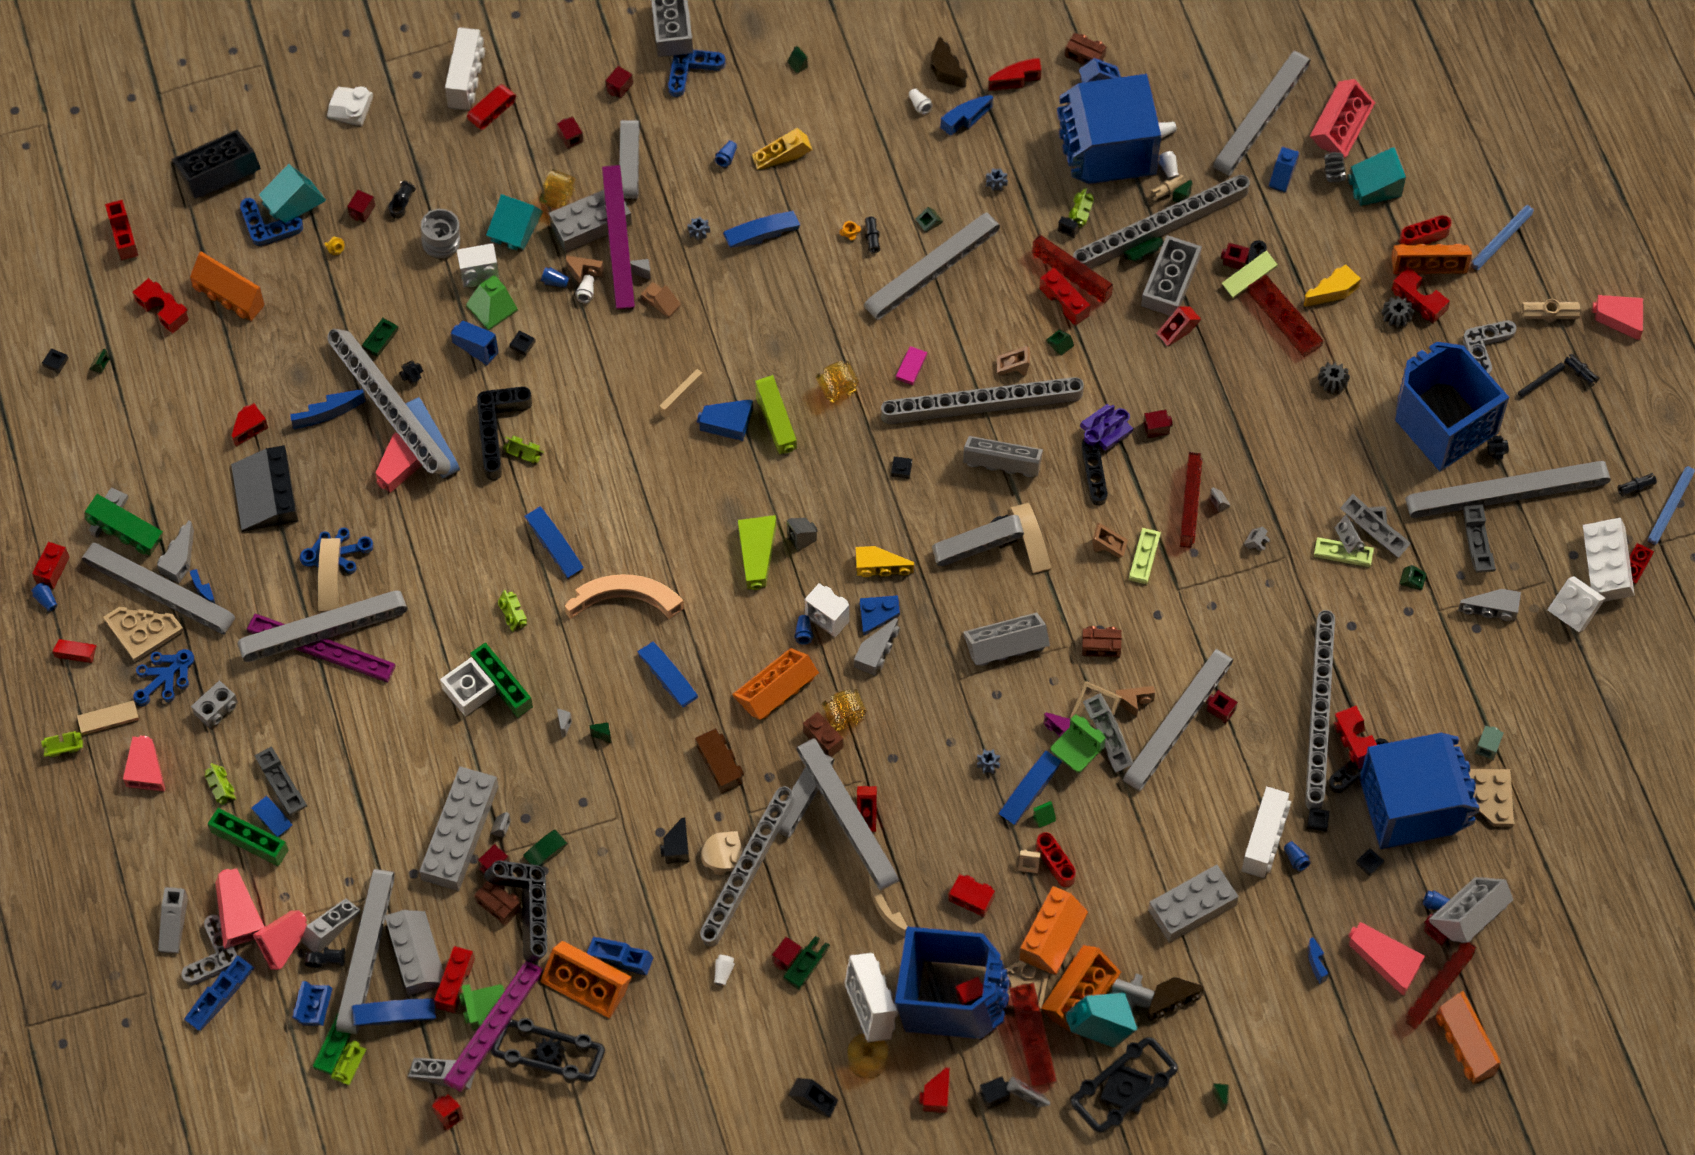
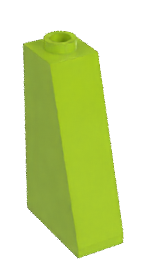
M771 375L756 380V400L779 455L791 453L797 449V440L774 376Z
M776 515L738 520L747 589L759 590L766 587L776 533Z

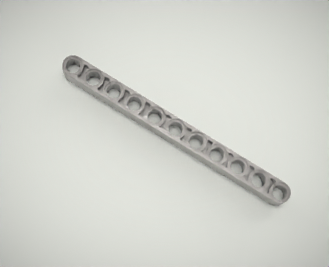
M1237 175L1076 250L1073 255L1074 270L1085 272L1124 254L1123 252L1153 237L1165 235L1246 197L1249 191V178L1245 175Z
M331 329L327 336L329 344L423 467L429 473L447 474L450 470L448 458L349 331Z
M1072 377L888 400L881 405V419L886 424H895L1078 401L1083 396L1084 383L1080 378Z
M1597 461L1408 495L1405 501L1410 517L1419 518L1464 510V506H1487L1601 486L1609 483L1611 478L1606 462Z
M1323 610L1318 614L1315 628L1305 804L1309 810L1310 808L1321 809L1325 797L1335 615L1329 610ZM1322 620H1326L1329 623L1325 624L1322 622ZM1320 638H1327L1328 641H1322ZM1320 655H1325L1327 658L1323 659ZM1323 672L1326 676H1320L1318 673ZM1318 690H1323L1325 693H1324V694H1320V693H1318L1317 691H1318ZM1316 708H1323L1324 711L1320 712ZM1320 725L1323 729H1317L1315 726ZM1320 743L1322 747H1316L1314 744ZM1313 761H1319L1321 765H1315ZM1312 779H1318L1320 783H1314ZM1311 797H1317L1319 801H1313Z

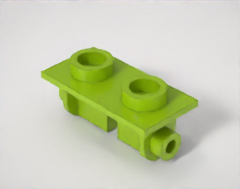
M1087 188L1076 194L1073 200L1075 205L1068 215L1069 218L1078 223V227L1086 225L1089 216L1088 212L1091 210L1094 201L1092 194H1086Z
M512 436V438L505 437L509 440L503 446V450L506 453L519 457L520 452L523 451L522 459L531 463L539 462V452L544 453V451L539 450V445L529 442V445L522 443L523 439Z
M503 590L498 600V605L505 615L507 625L514 632L517 626L523 628L527 625V618L523 610H516L521 607L516 594H513V592L507 593L506 590Z
M74 731L62 734L63 741L61 742L58 735L45 738V740L41 741L44 748V757H56L64 752L74 753L83 748L81 733Z
M211 763L212 768L205 771V778L211 788L216 785L218 786L212 790L216 801L223 805L227 803L228 798L236 800L233 793L235 790L226 778L227 773L222 766Z
M356 1041L348 1042L331 1078L350 1085L367 1049L360 1047V1043Z

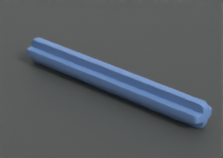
M1526 205L1471 261V267L1479 270L1533 214V208Z
M1685 467L1648 537L1649 543L1653 545L1658 543L1694 475L1695 470L1693 468Z

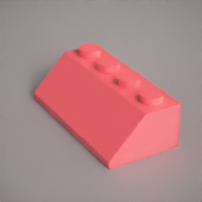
M1355 79L1339 81L1310 137L1321 149L1328 152H1341L1343 157L1346 158L1375 101Z

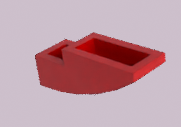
M1040 58L1017 62L996 72L988 78V91L1024 88V81L1041 80Z

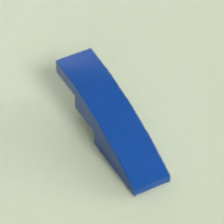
M789 211L738 225L724 231L723 235L730 248L762 243L766 238L780 237L782 232L798 230L800 223L794 211Z
M363 389L326 395L327 402L309 404V411L290 414L293 429L313 426L351 411L366 402Z
M541 506L524 516L543 547L547 549L554 562L559 565L566 578L584 568L563 535Z
M654 641L637 651L639 657L649 666L650 671L661 682L663 688L682 708L699 698L685 677Z
M1045 751L1020 782L998 814L1016 825L1026 809L1030 808L1038 794L1042 793L1063 761Z
M237 955L228 969L222 971L212 986H208L184 1019L201 1031L231 999L255 967Z
M434 998L384 1001L351 1006L354 1026L390 1025L392 1023H411L416 1020L436 1019Z

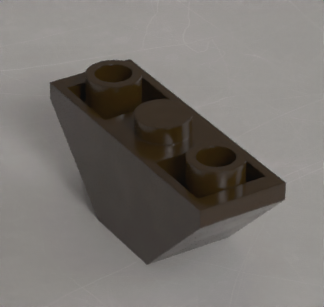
M938 37L930 58V69L938 82L961 88L966 87V79L968 78L966 71L959 66L956 55H952L948 42H944L942 37Z
M1177 977L1158 984L1149 1008L1148 1020H1159L1167 1012L1172 1010L1173 1012L1183 1008L1184 1004L1200 1000L1203 995V986Z

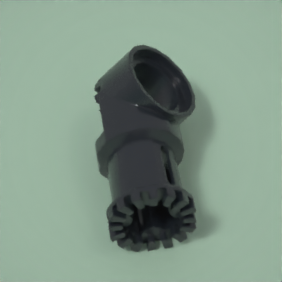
M405 180L401 181L400 189L394 194L389 203V212L393 218L398 219L405 215V208L409 203V197L416 190L415 185ZM396 206L402 207V210L399 212H394L392 209Z
M325 947L323 953L316 951L310 953L311 951H309V953L305 954L304 965L311 968H319L328 963L344 966L346 949L335 950Z

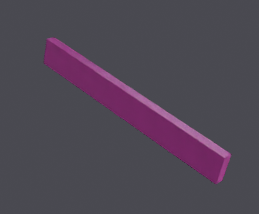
M620 165L602 166L616 310L634 309L635 303Z
M255 613L247 627V632L256 634L285 624ZM328 639L294 648L295 650L387 683L396 667L395 663Z
M525 961L444 1078V1084L462 1092L543 974L542 968Z

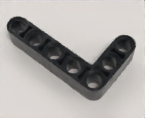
M527 387L482 391L477 396L485 475L489 480H498L502 475L496 414L523 411L531 408L533 403L532 395Z
M496 861L485 871V879L494 885L522 888L523 957L525 961L535 964L547 953L546 873L542 867L537 865Z

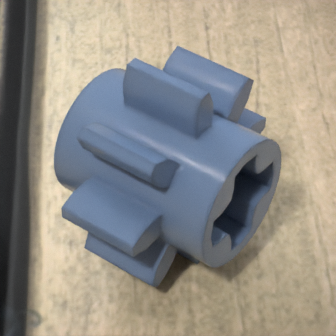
M1001 168L992 169L990 174H986V186H990L992 191H1002L1003 186L1008 185V174L1003 173Z
M701 217L692 218V225H687L690 237L696 238L697 241L702 238L706 239V233H710L708 220L704 221Z
M984 749L982 755H977V760L980 761L977 763V768H982L983 774L986 772L994 774V769L1000 768V763L998 762L1000 755L996 756L994 750L986 751Z

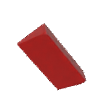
M59 639L52 653L55 658L92 663L97 645Z

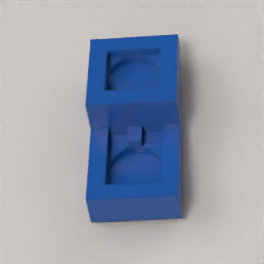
M197 569L189 571L199 595L216 604L210 584H201Z
M267 796L251 808L261 822L265 823L276 837L292 826L291 822Z
M1312 937L1308 944V956L1313 973L1319 984L1327 980L1329 973L1321 963L1324 952L1314 937Z

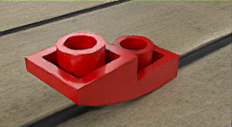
M1636 543L1629 557L1632 580L1635 584L1638 583L1654 554L1653 550L1639 543Z

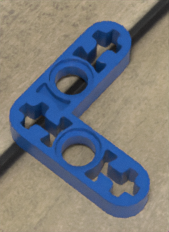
M693 50L694 53L673 55L668 84L670 95L680 97L684 94L689 68L719 71L725 67V56L719 52ZM681 56H684L682 64H680L679 58H681ZM703 57L704 61L698 63L695 61V58ZM677 70L684 71V74L681 76H677L674 73ZM676 82H679L678 90H674Z
M245 198L240 203L241 212L249 234L256 246L276 242L303 231V222L298 216L286 223L279 220L264 225L254 199ZM247 205H250L253 213L249 214ZM252 219L259 220V223L256 225L249 224ZM296 223L297 227L294 228L292 224ZM275 228L282 229V232L279 234L272 233ZM258 230L260 231V234L262 236L261 239L257 237L256 231Z

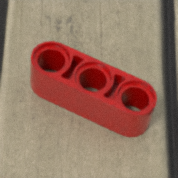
M498 85L468 112L467 120L478 129H485L515 102L516 94L505 85Z
M1440 215L1406 226L1402 229L1399 244L1425 245L1444 239L1449 235L1452 221L1448 216Z
M1048 832L1039 834L1036 850L1040 853V857L1062 887H1071L1075 882V867L1052 834ZM1048 842L1050 845L1045 847L1042 846L1040 843ZM1057 857L1061 861L1053 862L1051 859ZM1068 873L1071 877L1064 878L1062 874Z

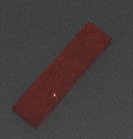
M1041 234L1033 241L1032 254L1034 257L1041 259L1044 264H1048L1052 269L1055 268L1063 277H1067L1072 283L1087 291L1089 295L1096 297L1098 301L1105 304L1112 297L1113 284Z
M1267 275L1248 285L1247 292L1303 357H1306L1323 345V339Z
M1189 452L1180 536V547L1192 548L1196 537L1203 458H1200L1201 453Z
M1470 942L1459 945L1457 952L1452 954L1450 961H1447L1443 966V970H1440L1436 975V979L1430 982L1428 989L1423 991L1421 998H1418L1414 1003V1007L1409 1009L1405 1017L1407 1018L1406 1024L1415 1030L1419 1027L1473 958L1477 949L1475 945Z
M1034 983L1009 988L1032 1088L1057 1083Z

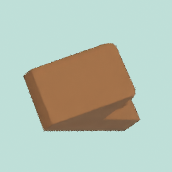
M566 256L567 269L579 285L583 280L584 274L592 277L603 276V261Z
M652 282L641 293L643 300L668 318L681 306L680 302L666 285L661 288Z
M1026 346L997 356V373L1004 375L1017 370L1025 376L1030 364V347Z
M1097 523L1093 536L1094 552L1106 550L1118 558L1123 557L1128 540L1101 523Z
M1154 686L1115 690V694L1122 697L1119 705L1137 717V703L1148 704L1154 701L1155 689Z

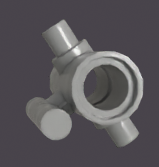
M1135 974L1133 981L1131 980L1130 983L1116 979L1113 985L1112 994L1125 993L1131 1012L1136 1005L1149 1009L1155 992L1142 987L1141 981L1143 976L1140 974Z

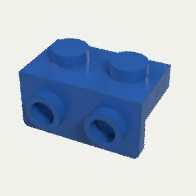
M302 981L293 1010V1019L303 1026H323L333 988L329 985H311L307 981Z

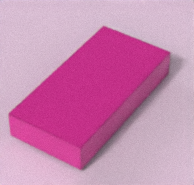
M910 346L896 375V380L914 385L927 357V352Z

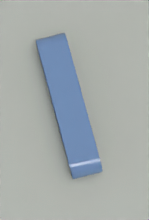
M418 397L405 403L450 462L449 472L444 475L440 474V476L445 478L459 471L460 468L422 400Z

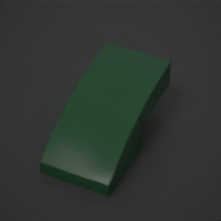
M554 829L535 843L523 856L531 865L542 867L568 843Z

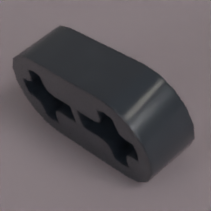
M1256 240L1251 243L1248 264L1267 250L1265 242ZM1257 247H1260V254H1256Z

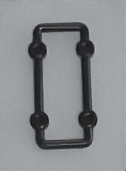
M523 1018L519 1021L510 1020L492 1046L491 1054L496 1058L503 1059L510 1068H515L519 1064L561 1075L566 1083L573 1084L577 1080L583 1082L594 1080L604 1057L605 1047L598 1042L592 1041L591 1037L587 1034H580L576 1037L535 1026L531 1019ZM508 1027L516 1028L523 1037H527L532 1033L549 1038L553 1037L556 1040L574 1044L579 1052L584 1053L589 1049H593L597 1053L589 1073L585 1074L579 1072V1069L574 1065H567L563 1068L522 1057L516 1049L504 1052L500 1051L499 1048Z
M1145 1037L1138 1043L1132 1042L1128 1044L1126 1053L1093 1080H1084L1080 1085V1090L1072 1096L1071 1105L1095 1132L1104 1133L1111 1127L1121 1126L1123 1117L1157 1089H1166L1169 1085V1079L1178 1072V1065L1154 1038ZM1150 1045L1170 1069L1165 1073H1156L1152 1084L1120 1110H1111L1107 1115V1120L1099 1125L1079 1101L1083 1097L1094 1096L1096 1087L1129 1060L1139 1059L1142 1055V1050Z

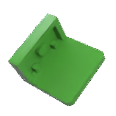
M1075 714L1070 719V727L1051 746V752L1075 772L1080 773L1105 747L1106 738L1099 729L1091 727L1084 717H1079Z
M470 984L462 986L463 993H460L462 1005L467 1007L464 1017L466 1024L470 1023L472 1031L479 1029L505 991L503 985L499 984L471 991Z

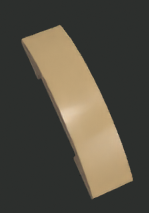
M1025 503L1010 507L1012 515H1018L1024 531L1022 540L1032 574L1051 570L1046 546L1030 504Z
M340 538L321 539L318 569L319 612H327L338 608Z
M869 874L870 893L877 911L894 931L905 937L908 926L901 913L897 912L892 915L879 888Z

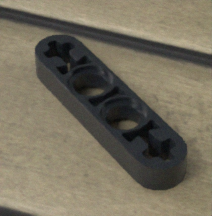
M1083 439L1081 451L1090 500L1095 505H1103L1107 501L1108 492L1099 444L1093 446L1092 453H1089V447ZM1095 459L1098 461V464L1091 466L1088 464V460ZM1097 475L1101 478V481L1094 483L1090 478ZM1098 488L1100 495L1102 496V498L1100 499L1098 498V496H1096V489Z
M1383 738L1375 740L1377 745L1389 743ZM1350 760L1330 777L1328 784L1330 790L1335 793L1343 792L1360 778L1362 768L1359 769L1356 762L1353 763ZM1353 767L1358 773L1353 776L1349 775L1347 769ZM1344 776L1345 779L1342 780L1341 786L1339 784L1335 786V780L1338 782Z

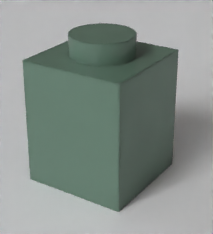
M1485 726L1475 753L1494 760L1504 732H1501L1496 727Z

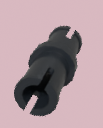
M870 216L865 218V238L868 240L869 252L878 253L880 251V232L877 230L876 218Z
M1573 354L1566 357L1564 363L1575 371V375L1582 377L1591 387L1595 385L1593 382H1598L1599 377L1588 369L1586 363H1582Z
M1650 473L1640 478L1635 477L1630 482L1618 485L1617 489L1619 494H1621L1620 496L1623 497L1635 491L1640 492L1648 486L1655 485L1657 479L1653 473Z

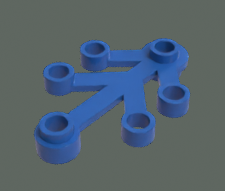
M340 528L335 538H340L341 543L348 540L350 537L349 530L347 528ZM321 532L319 539L313 547L306 548L301 552L300 562L306 567L315 565L319 568L321 539L324 536H328V539L331 538L329 532ZM346 532L347 535L341 536V533ZM361 537L357 544L341 547L340 555L359 551L369 553L373 550V541L370 537ZM340 556L339 565L344 567L348 574L355 573L357 570L355 562L348 561ZM350 565L354 566L352 569L347 568Z
M182 649L176 655H162L160 652H154L150 657L154 665H160L161 663L173 664L169 667L147 668L146 665L141 664L136 668L137 675L141 678L158 676L146 688L139 689L134 693L133 699L136 705L146 706L150 701L149 695L164 682L165 690L162 692V697L166 702L173 701L175 698L173 692L174 673L178 669H180V677L177 679L178 687L186 689L189 686L188 667L194 662V655L190 650ZM183 656H187V659L182 660L181 658ZM155 657H160L159 660H154ZM141 669L146 670L144 673H139ZM181 681H186L185 684H180ZM168 693L172 694V695H171L170 697H168V698L165 697V695L168 694ZM144 694V697L138 698L139 695Z

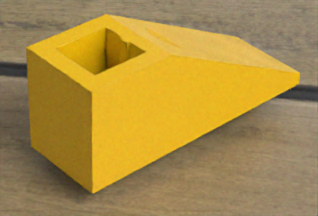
M796 128L753 153L752 157L757 169L760 170L798 159L812 151V147L807 135Z
M1346 264L1341 268L1338 267L1329 278L1322 279L1315 289L1307 291L1304 306L1346 299L1359 288L1361 278Z
M876 546L855 547L857 576H890L891 574L909 575L914 573L913 561Z

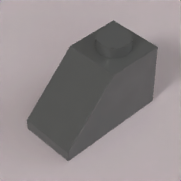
M790 518L787 520V538L797 551L817 541L818 530L813 522L810 523L807 518Z

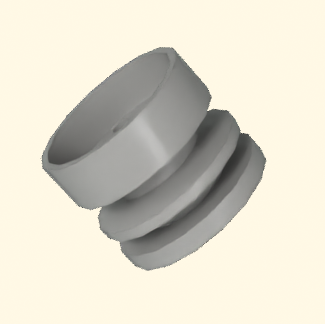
M435 209L425 214L421 220L422 246L424 251L430 256L446 258L456 253L460 247L459 220L453 212L446 209Z

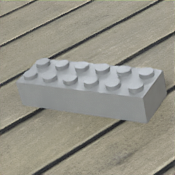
M459 766L419 871L423 881L457 891L460 890L499 787L497 777Z

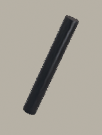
M1560 362L1518 391L1519 397L1523 398L1565 369V365Z

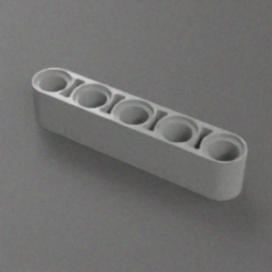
M621 120L620 167L624 199H638L639 120Z
M1011 515L932 545L936 564L938 566H945L1021 538L1024 535L1019 516Z
M826 755L830 764L833 766L835 759ZM806 767L791 790L794 796V804L778 832L787 838H790L819 790ZM778 812L775 818H778L781 813Z

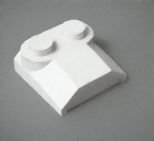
M338 87L334 91L329 104L327 118L362 126L373 99V93L369 92L365 87H356L355 89Z

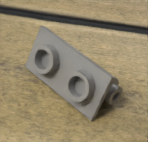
M1345 515L1334 528L1348 554L1353 550L1362 552L1365 544L1358 536L1354 523L1350 521L1348 515Z

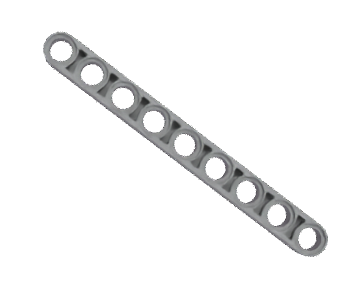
M1297 51L1292 52L1220 152L1213 164V168L1228 176L1233 173L1310 64V58Z
M989 213L982 214L872 295L865 302L864 307L875 319H881L995 235L1000 229V224Z
M93 542L82 557L83 562L90 567L221 634H225L235 620V616L230 611Z
M396 590L243 637L237 642L243 661L252 662L406 613L408 608L401 591Z
M1218 649L1212 653L1128 769L1123 778L1125 783L1138 791L1143 789L1233 663V658Z
M816 739L796 747L799 757L879 890L882 891L899 882L894 868Z
M780 787L775 792L700 932L702 941L706 946L712 947L719 943L794 804V796L790 788ZM782 795L790 796L787 801L780 800ZM773 812L781 813L778 818L770 817ZM768 828L771 830L769 835L761 834L764 829ZM755 846L762 847L760 852L755 853L752 851ZM746 863L753 864L749 870L743 869V865ZM737 880L743 881L740 887H735L733 884ZM728 897L734 898L731 904H725L724 900ZM717 915L725 916L721 922L714 920ZM708 932L715 933L712 939L705 938Z
M373 870L337 1018L336 1031L358 1034L360 1026H354L351 1006L365 1004L385 915L387 914L395 878V872Z

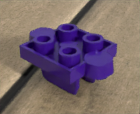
M1106 404L1081 422L1080 427L1085 431L1084 441L1090 446L1099 444L1107 451L1132 433L1134 428L1127 423L1130 419V414L1123 408L1114 410V405Z

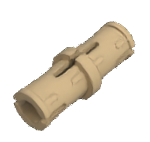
M1179 175L1170 181H1164L1161 186L1150 190L1152 199L1156 201L1167 194H1173V191L1184 184L1186 179L1181 180L1184 176Z

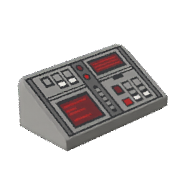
M1013 1076L1010 1078L1007 1087L1009 1092L1037 1108L1050 1106V1101L1044 1094Z

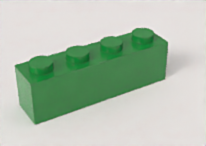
M99 494L95 495L85 510L84 518L90 525L101 527L106 534L118 537L123 544L132 545L143 555L151 556L163 538V531Z
M486 642L470 652L473 660L495 684L496 693L517 718L533 708L531 696Z
M217 808L208 822L212 834L278 867L289 851L286 841L220 808Z

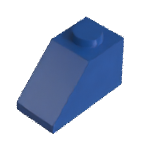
M1093 58L1079 69L1082 83L1121 77L1117 66Z
M1285 147L1281 148L1271 176L1269 188L1286 193L1297 166L1298 151Z

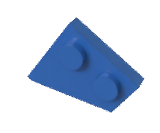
M898 595L860 598L863 635H867L875 627H881L887 621L900 616Z

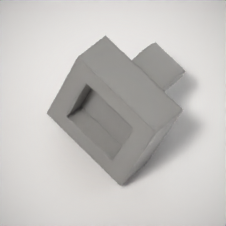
M1264 527L1252 529L1244 545L1248 549L1255 547L1258 551L1265 550L1261 542L1268 543L1270 541L1265 536L1268 531Z

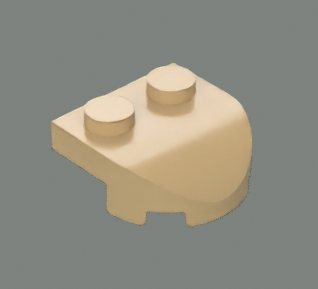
M738 832L716 833L703 845L700 852L701 861L706 868L709 867L715 871L714 874L724 875L726 872L734 870L743 853ZM744 864L743 869H746L747 864Z

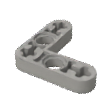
M1508 320L1470 328L1465 331L1463 336L1465 348L1479 363L1482 362L1483 368L1486 369L1489 375L1492 371V364L1485 345L1513 338L1516 332V325ZM1490 330L1495 335L1487 337L1484 332ZM1475 350H1479L1482 352L1483 355L1481 357H1476L1473 355L1472 352Z
M210 915L204 921L205 929L216 953L184 967L181 974L184 982L188 985L198 984L220 974L222 971H226L237 956L234 947L225 949L224 946L216 945V940L222 937L220 917L217 915ZM213 921L217 923L216 926L219 931L217 933L214 932V929L211 926V922ZM227 950L229 956L232 957L231 962L226 960L224 951ZM209 962L215 964V968L212 971L204 969L205 965ZM199 967L201 968V971H202V973H203L202 975L200 974V972H199V970H198ZM191 971L194 974V978L192 979L188 977V973Z

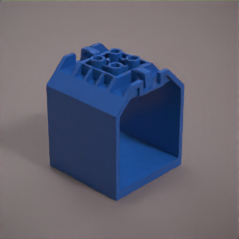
M1147 74L1078 83L1060 95V104L1067 103V105L1057 108V116L1061 128L1059 129L1060 140L1063 139L1064 141L1062 150L1063 154L1067 155L1068 165L1076 166V169H1071V177L1087 184L1157 174L1161 132Z
M1435 342L1429 346V349L1432 351L1431 353L1427 354L1424 350H1421L1417 353L1416 357L1414 356L1407 360L1397 401L1395 421L1441 472L1499 433L1509 396L1464 345ZM1436 384L1452 385L1474 412L1452 427L1447 428L1420 398V395Z
M1441 732L1368 747L1359 779L1380 850L1451 836L1475 823V816H1469L1477 814L1480 809L1473 797L1476 785L1474 779L1470 778V765L1468 761H1465L1460 746L1454 747L1459 742L1457 736Z
M907 927L895 1004L905 1032L982 1039L1004 1022L1005 1011L1002 1010L1009 1004L1008 988L1010 979L1007 977V969L1004 968L1001 954L983 933ZM924 961L986 967L982 997L971 1006L918 1001Z

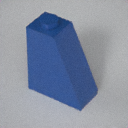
M463 320L459 325L453 327L451 331L452 343L485 365H488L499 353L496 334Z
M753 400L704 406L703 411L699 412L697 417L700 431L743 441L754 409Z

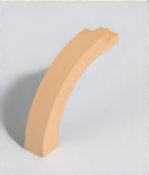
M626 574L601 577L575 589L576 598H571L565 605L566 615L570 619L599 601L619 597L634 598L647 602L659 609L668 619L684 609L683 599L669 587L650 578Z

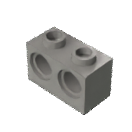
M219 680L191 708L194 715L208 728H211L213 725L220 723L226 713L233 711L238 701L236 695ZM222 697H227L225 701H219ZM213 710L212 713L205 714L206 711Z

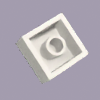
M493 243L457 250L463 287H475L493 275L500 280Z
M1573 576L1567 579L1548 608V611L1576 631L1581 632L1585 630L1605 600V597Z
M819 583L804 599L805 615L809 616L811 621L833 637H836L849 623L848 601L843 597L836 596L828 586H823Z
M472 657L440 679L442 689L464 716H467L496 695L495 684Z

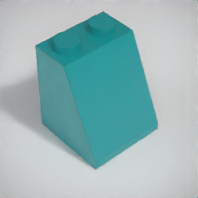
M1392 147L1351 166L1347 179L1349 185L1353 186L1354 199L1358 200L1360 206L1402 197L1406 175L1395 147Z
M288 164L259 194L263 200L262 204L268 210H271L269 212L270 215L276 220L281 219L285 223L326 201L314 183L291 164Z
M501 194L486 236L490 237V241L501 245V242L508 244L507 247L517 251L520 248L524 250L543 214V210L529 203Z
M1125 993L1085 996L1065 1013L1071 1032L1111 1047H1117L1138 1030Z

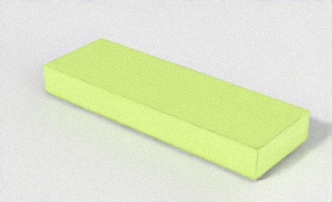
M1266 250L1222 282V285L1234 299L1278 267V264Z
M1142 528L1129 575L1130 581L1148 584L1161 532Z
M1317 537L1314 557L1371 567L1374 548L1365 546L1362 552L1353 550L1348 554L1342 542Z

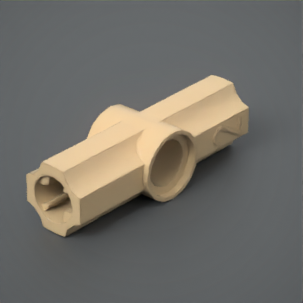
M1548 299L1545 302L1522 303L1523 319H1543L1546 322H1554L1556 319H1579L1580 317L1579 302H1558L1555 299Z

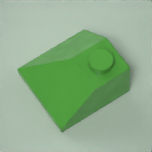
M495 275L481 283L466 303V306L488 331L518 311L506 287Z

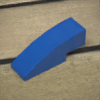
M993 96L979 97L950 110L941 117L940 128L950 136L963 125L968 129L971 128L993 107Z
M598 937L592 938L587 954L606 964L642 975L648 974L654 959L647 950L633 948L627 943Z

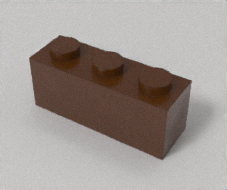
M715 728L696 737L695 745L722 794L742 785L744 773L740 765L736 766L732 750L726 748L725 744L727 742L722 733L719 734Z

